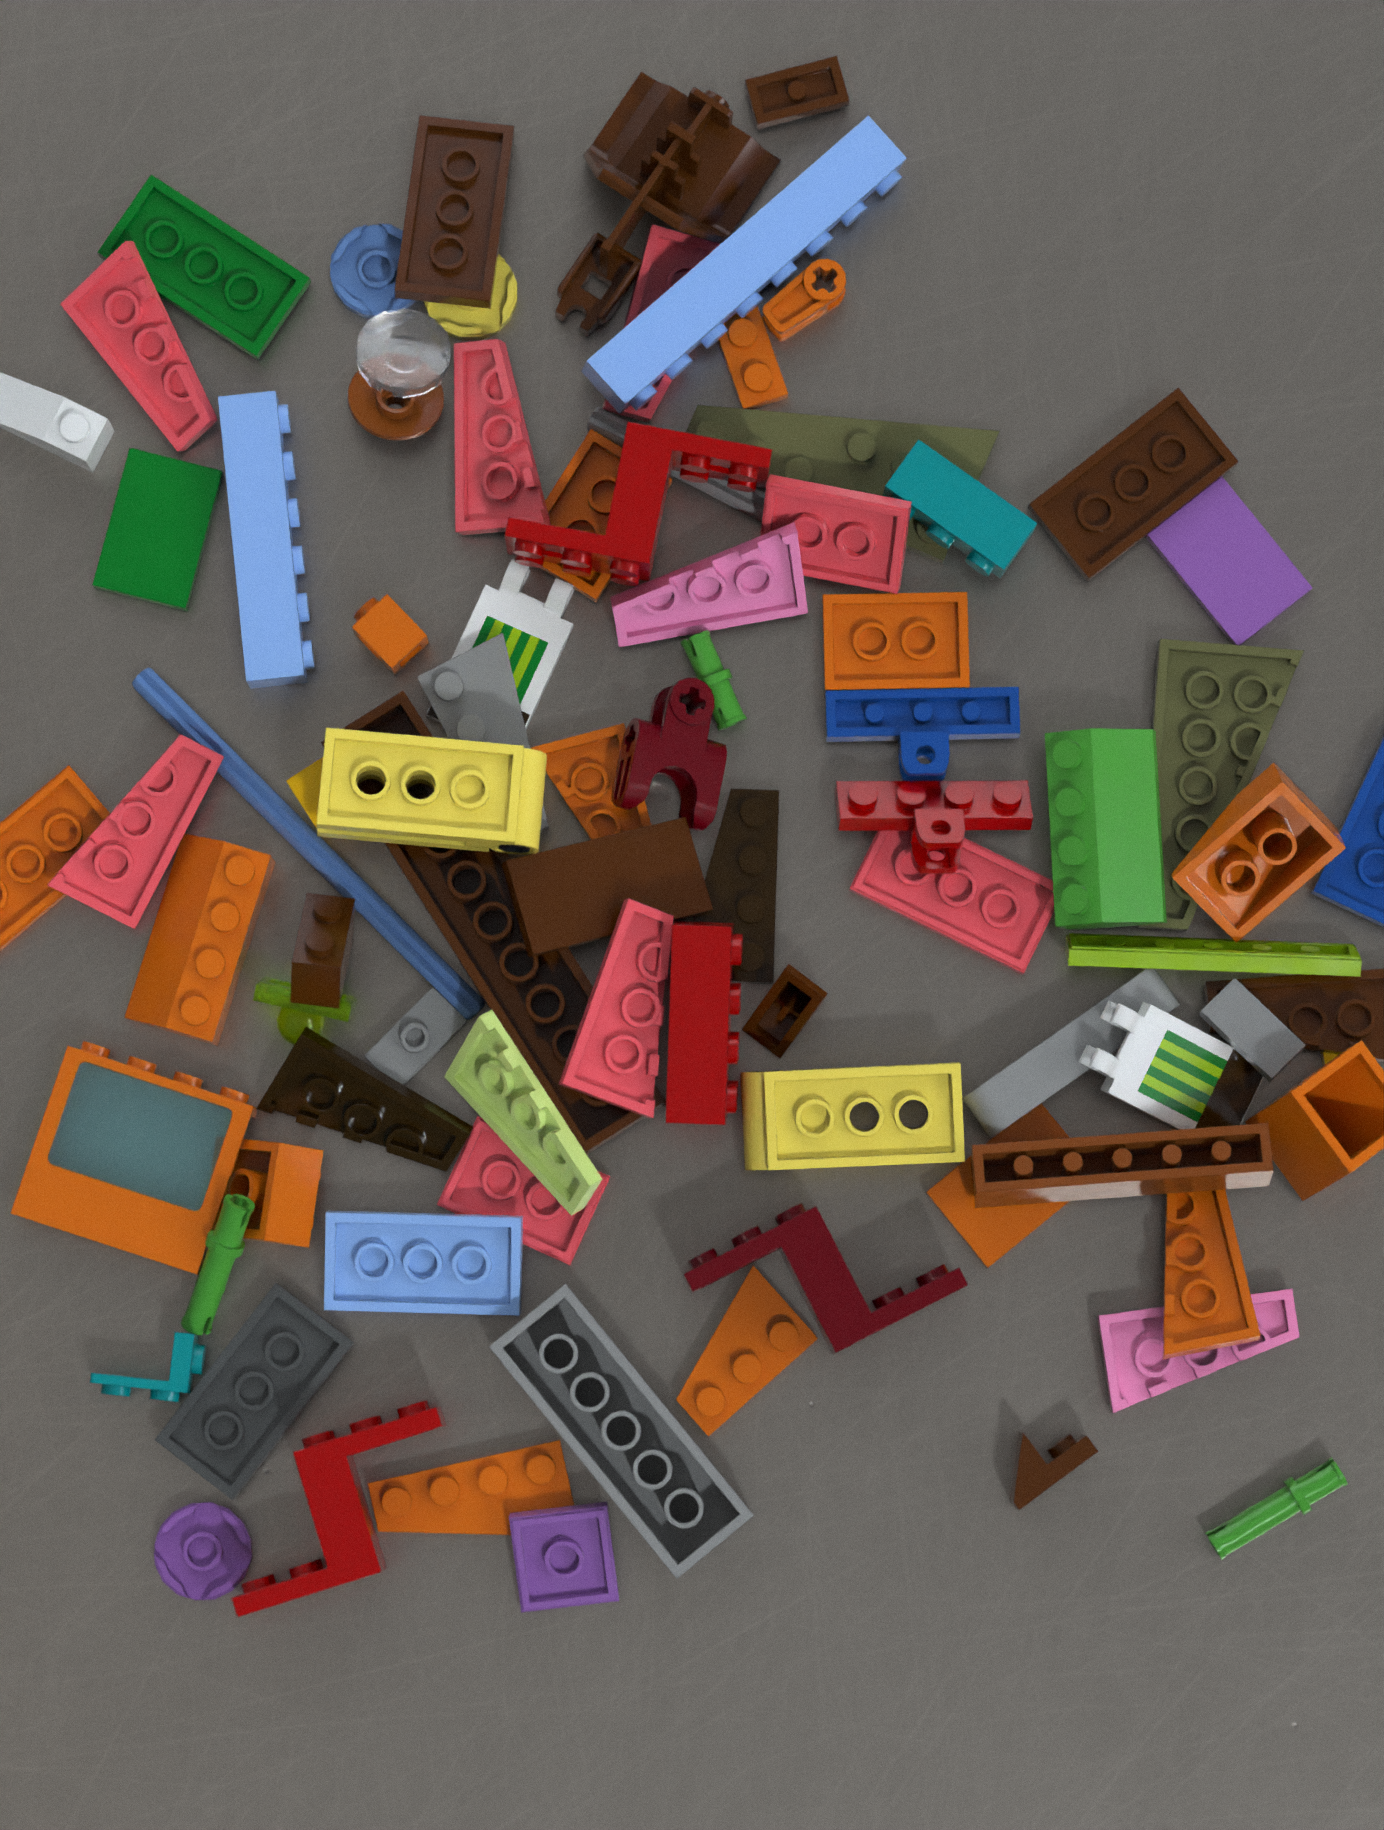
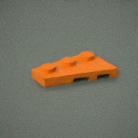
M624 723L531 747V749L547 754L546 774L590 840L651 825L645 800L630 810L616 807L611 801L621 744L626 731Z

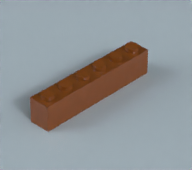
M1268 1123L972 1145L971 1151L975 1208L1269 1186L1274 1171Z

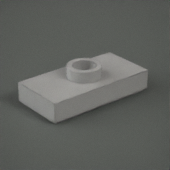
M432 987L364 1057L376 1069L405 1086L468 1022Z

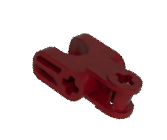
M688 677L670 687L662 689L655 696L652 703L650 721L640 718H633L630 721L623 736L611 794V801L616 807L630 810L638 806L646 799L655 774H661L675 783L681 798L679 818L686 817L690 829L702 832L713 822L727 760V747L725 744L708 739L714 710V696L705 682L697 678Z

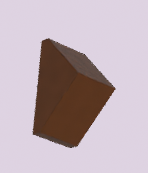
M788 964L742 1030L777 1057L781 1058L825 1001L828 993Z

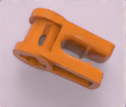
M818 259L812 262L763 306V322L780 342L787 340L839 306L846 292V274L842 266L830 259ZM820 277L824 282L833 279V291L829 293L824 288L816 291V279Z

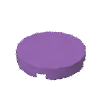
M213 1502L190 1503L172 1512L160 1526L154 1544V1563L162 1581L177 1595L193 1600H215L233 1591L246 1577L253 1558L252 1538L244 1521L230 1508Z

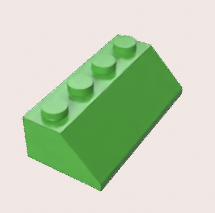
M1089 728L1045 733L1055 927L1080 931L1167 923L1156 730Z

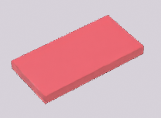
M877 831L849 891L1019 974H1024L1054 912L1053 880L964 838L963 844L960 847V862L955 873L921 874L912 863L909 844L910 831ZM931 851L927 854L930 859L935 861L945 858L938 851Z

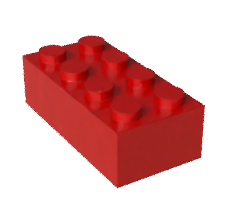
M675 921L672 924L666 1123L725 1125L728 1113H736L738 1105V1080H729V1064H738L740 1032L730 1030L731 1015H739L741 1010V983H732L733 965L741 966L743 934H734V923Z

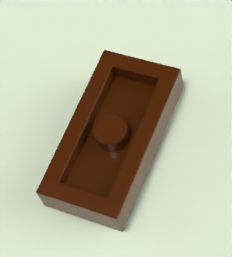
M837 56L745 80V88L757 130L849 106V97Z

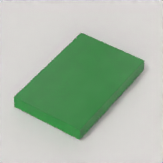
M129 448L92 586L95 589L188 611L224 476L223 471Z

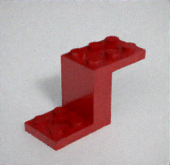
M627 422L605 535L508 517L505 531L507 554L515 556V562L524 566L542 568L544 562L563 565L562 571L571 575L590 577L591 571L611 574L610 580L612 582L628 586H638L639 580L650 581L671 471H679L680 478L687 481L707 483L710 477L728 481L727 486L731 489L755 492L756 486L766 488L772 449Z
M424 1400L396 1409L399 1419L384 1424L381 1415L373 1416L349 1424L352 1433L336 1438L334 1430H329L301 1439L304 1449L293 1452L327 1567L323 1568L321 1559H317L288 1569L291 1578L277 1583L274 1574H270L240 1584L243 1593L232 1598L237 1617L377 1574L387 1569L353 1455L447 1426L441 1407L430 1409L428 1401Z

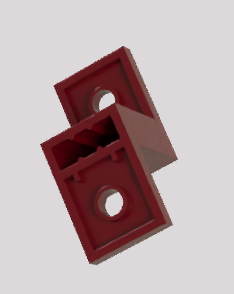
M802 1203L777 1215L775 1220L778 1226L762 1234L757 1225L732 1238L731 1242L734 1248L718 1256L713 1248L689 1260L688 1265L691 1271L683 1274V1278L691 1294L779 1250L832 1354L859 1342L968 1285L960 1267L949 1272L946 1265L942 1264L915 1278L919 1288L904 1294L900 1286L872 1300L876 1310L871 1312L817 1206L806 1211Z

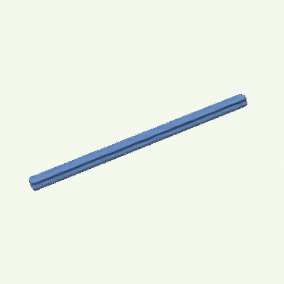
M146 668L135 677L132 682L134 689L179 734L224 756L217 772L343 897L354 898L355 909L465 1019L470 1020L483 1009L485 1005L484 999L321 837H317V833L151 668Z

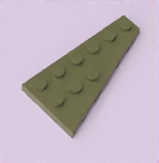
M697 405L685 433L772 449L769 476L772 474L882 496L885 485L918 439L979 481L999 431ZM912 517L909 521L906 549L943 564L949 549L940 546L925 533L928 527Z
M1160 639L1158 641L1152 729L1156 730L1167 923L1138 925V928L1187 931L1189 929L1198 904L1172 878L1171 874L1236 795L1249 784L1304 650Z

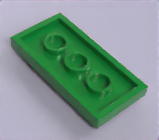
M150 175L97 252L100 258L106 260L125 241H134L161 298L256 360L261 357L311 284L308 276L153 175Z

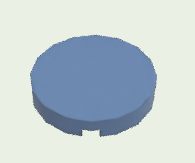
M390 224L363 225L354 228L340 239L331 255L330 278L335 295L349 311L363 318L383 320L400 315L415 303L416 300L395 298L402 230Z

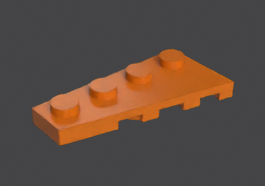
M560 1440L368 1483L378 1532L511 1535L509 1513L574 1505Z

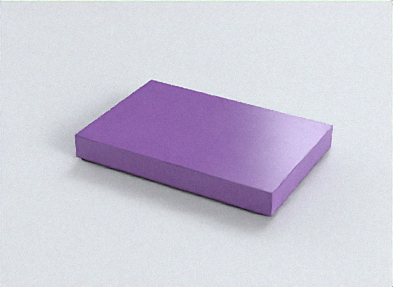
M1223 477L1216 480L1146 536L1149 543L1232 645H1242L1312 589V586Z

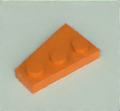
M754 1265L676 1398V1401L708 1437L818 1339Z

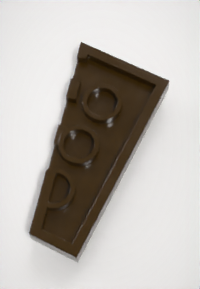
M730 790L705 878L713 910L694 916L693 922L734 923V934H743L741 966L733 965L732 983L773 984L779 790Z
M307 1027L304 1028L256 1108L270 1114L278 1111L296 1117L295 1122L312 1128L320 1125L344 1133L342 1138L358 1143L366 1140L384 1146L388 1153L447 1172L473 1129V1126Z

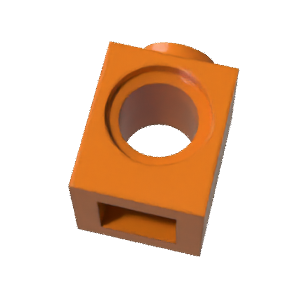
M388 594L379 602L375 598H371L354 615L357 621L352 626L355 636L394 676L429 644L427 635Z

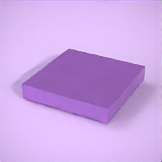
M607 1502L509 1513L521 1613L619 1601Z

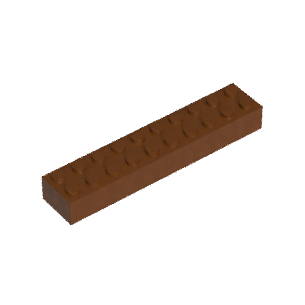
M404 690L342 728L433 737ZM323 740V741L321 742L323 748H324L325 740ZM367 779L361 782L358 788L365 794L373 795L379 793L384 786L378 780ZM418 783L412 785L407 792L416 799H425L432 795L433 790L426 784ZM384 843L488 1008L493 1010L585 1153L588 1155L646 1118L559 1085L593 986L569 948L529 958L502 868V863L510 860V856L506 853L494 851L489 848V852ZM656 1084L653 1100H655L654 1112L666 1105V1100Z

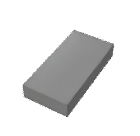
M1236 978L1223 988L1199 1014L1269 1082L1305 1047V1044Z

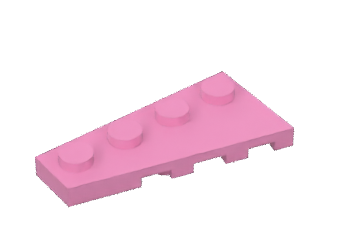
M795 522L610 597L619 647L697 634L706 630L713 631L808 614Z
M1293 1289L1251 1294L1261 1335L1259 1341L1164 1360V1306L1097 1316L1111 1413L1299 1338Z

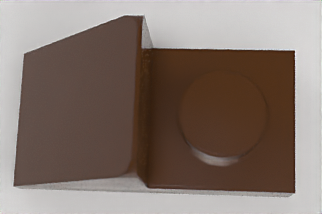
M1020 1432L1017 1441L1010 1502L1017 1510L1022 1509L1096 1454L1098 1450L1087 1435H1081L1075 1440L1072 1434L1069 1433L1047 1450L1052 1458L1045 1462L1026 1435Z

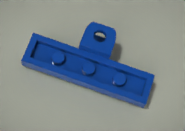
M1019 687L826 690V742L898 741V766L902 781H944L950 755L949 740L1015 739L1020 737ZM925 758L931 763L922 764L917 759Z

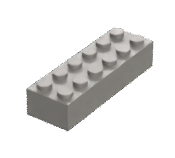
M566 1284L489 1346L676 1579L754 1516Z

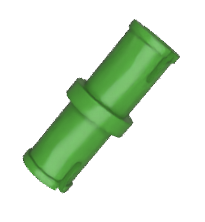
M706 630L680 643L684 647L697 679L705 682L713 693L714 710L712 714L718 731H721L747 718L743 714L729 680L733 678L730 669L724 670L711 640V634L709 630Z

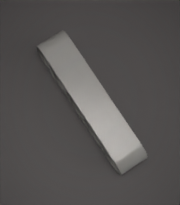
M1145 969L963 1098V1101L990 1139L1088 1071L1089 1067L1079 1063L1086 1045L1096 1049L1099 1048L1109 1054H1112L1121 1047L1127 1032L1100 1018L1108 1000L1117 1005L1118 1003L1137 1013L1143 1002L1151 1004L1167 1013L1181 1005L1156 969Z

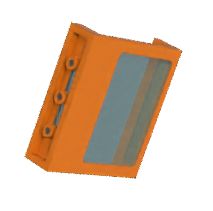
M86 1041L82 1042L80 1049L67 1046L10 1213L199 1275L207 1249L205 1245L207 1234L214 1228L251 1117L255 1118L258 1110L256 1107L247 1104L250 1095L223 1086L218 1095L201 1089L202 1079L175 1071L172 1080L154 1074L157 1067L156 1064L129 1056L127 1064L108 1059L111 1052L110 1049Z

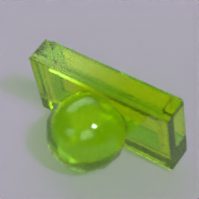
M266 976L256 984L253 1001L281 1007L277 1015V1028L281 1037L292 1045H295L305 1027L321 1035L324 1029V1017L349 1022L354 1016L357 1004L355 997L342 994L339 1009L290 1003L291 982Z

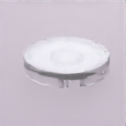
M401 308L384 311L368 320L359 332L355 359L359 373L371 387L380 392L381 388L385 391L393 392L392 396L409 398L424 395L440 385L450 366L452 347L448 333L437 320L421 311Z

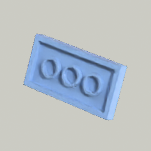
M328 1210L325 1216L324 1310L520 1316L522 1300L523 1216Z

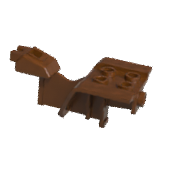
M643 72L639 74L592 145L583 155L596 179L625 196L632 203L608 238L600 233H595L558 286L557 296L561 300L555 311L556 318L564 321L571 311H582L585 314V319L579 326V332L588 337L599 323L604 324L613 316L635 280L642 264L641 259L623 248L647 211L678 231L719 244L732 235L781 162V159L766 151L751 136L732 125L733 111L729 109V104L723 97L710 90H706L704 93L695 87L692 88L688 97L672 86L658 82ZM591 275L609 285L601 300L583 289Z

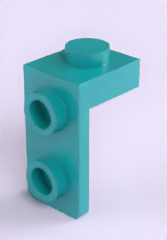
M175 1332L169 1381L91 1373L90 1383L102 1384L101 1394L130 1397L131 1387L151 1389L149 1399L179 1402L180 1393H191L193 1391L194 1375L203 1374L206 1345H198L199 1335Z

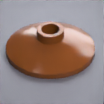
M386 356L372 360L355 373L349 384L348 406L353 418L364 430L383 439L408 440L418 437L436 424L443 410L444 392L439 379L426 365L411 358ZM391 404H398L402 408L394 409L388 406Z

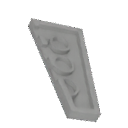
M503 633L417 676L448 739L522 745L524 748L530 749ZM544 804L542 809L541 832L549 828L544 809Z

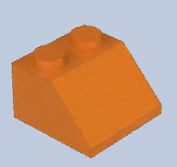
M216 1137L210 1180L225 1137ZM243 1139L225 1196L227 1194L233 1196V1193L243 1195L251 1199L255 1204V1209L250 1216L243 1239L309 1248L324 1150L280 1142ZM222 1202V1205H221V1208H220V1211H219L218 1217H217V1219H216V1222H215V1225H214L213 1230L215 1229L216 1223H217V1221H218V1218H219V1215H220V1212H221V1209H222V1206H223V1202Z

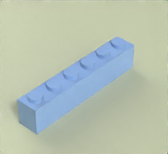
M276 391L218 396L246 682L250 689L308 683L306 669H315L312 640L303 641L302 622L310 621V610L307 592L299 593L297 575L305 574V560L302 545L294 546L292 528L301 527L298 499H289L287 481L296 480L293 451L284 452L283 434L291 433L288 404L280 405Z

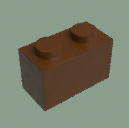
M306 893L292 958L290 1003L339 1009L353 943L354 898Z

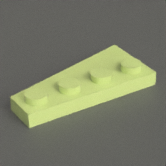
M493 1010L480 1015L444 1077L572 1216L585 1208L602 1181V1177Z

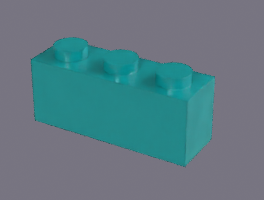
M919 439L885 485L882 495L912 501L910 519L914 517L928 527L925 533L940 546L949 549L953 545L967 555L965 562L975 571L986 577L993 573L998 578H1001L1037 526V522Z

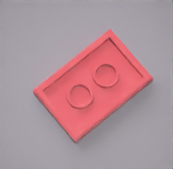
M770 474L766 482L760 536L795 522L803 576L898 594L901 587L912 501Z
M477 1116L473 1129L461 1150L437 1206L455 1214L523 1216V1245L570 1266L610 1180V1176L598 1171L602 1181L585 1208L571 1216L481 1117Z

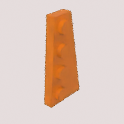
M1225 1189L1166 1194L1163 1360L1259 1341L1261 1335Z

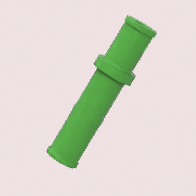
M234 1193L233 1196L227 1194L224 1197L215 1229L207 1234L205 1245L208 1249L185 1315L181 1320L182 1327L192 1334L203 1335L204 1332L208 1335L212 1331V1324L225 1292L235 1259L243 1254L245 1248L243 1236L250 1216L255 1209L254 1202L248 1197Z
M1330 1457L1326 1462L1296 1480L1293 1477L1283 1481V1488L1253 1506L1246 1508L1211 1531L1205 1532L1220 1559L1223 1560L1226 1558L1225 1556L1265 1534L1299 1512L1303 1515L1312 1511L1310 1505L1340 1487L1348 1485L1346 1478L1333 1458Z

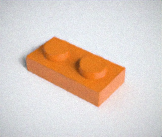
M758 305L743 318L736 312L724 323L728 331L718 340L740 407L742 409H757L787 399L788 391Z

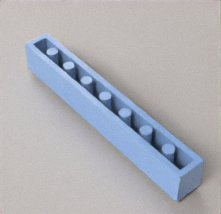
M868 115L586 361L581 372L619 414L630 405L637 411L658 392L653 387L658 380L665 374L671 380L674 379L693 361L689 357V353L701 343L708 349L728 331L724 323L736 312L741 318L750 313L763 300L758 293L769 283L772 282L776 287H779L798 269L793 262L807 251L813 257L833 239L828 233L840 221L846 227L854 222L868 208L863 201L873 192L877 191L880 196H883L902 178L897 171L907 158Z

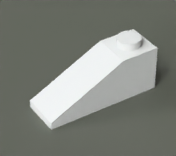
M0 372V428L93 473L114 433L108 418L63 396Z

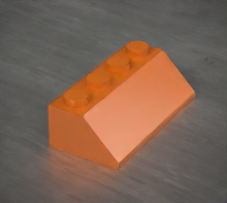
M184 834L178 846L124 1018L211 1045H219L276 862L271 855L226 841Z

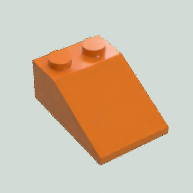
M1273 763L1236 795L1172 872L1171 876L1237 943L1339 855L1346 846L1337 827Z

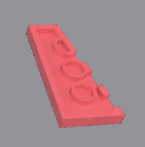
M500 339L454 343L455 532L461 535L505 532L508 517L551 525L506 343Z
M629 898L624 900L559 1085L641 1116L654 1118L655 1100H653L655 1077L658 1076L660 1055H658L660 1027L663 1026L665 1006H663L665 980L668 979L673 915Z

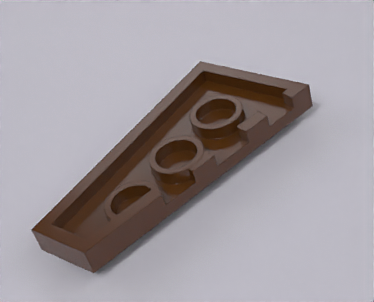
M1384 968L1361 970V977L1300 974L1237 979L1305 1044L1304 1049L1339 1055L1362 1040L1377 1061L1384 1062ZM1233 979L1206 981L1204 985L1206 1005ZM1208 1024L1209 1033L1219 1035V1034Z

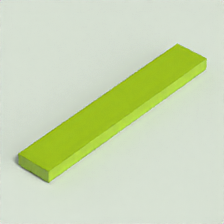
M1068 933L1065 937V954L1068 966L1361 977L1362 959L1354 944L1239 940L1236 943L1233 939Z

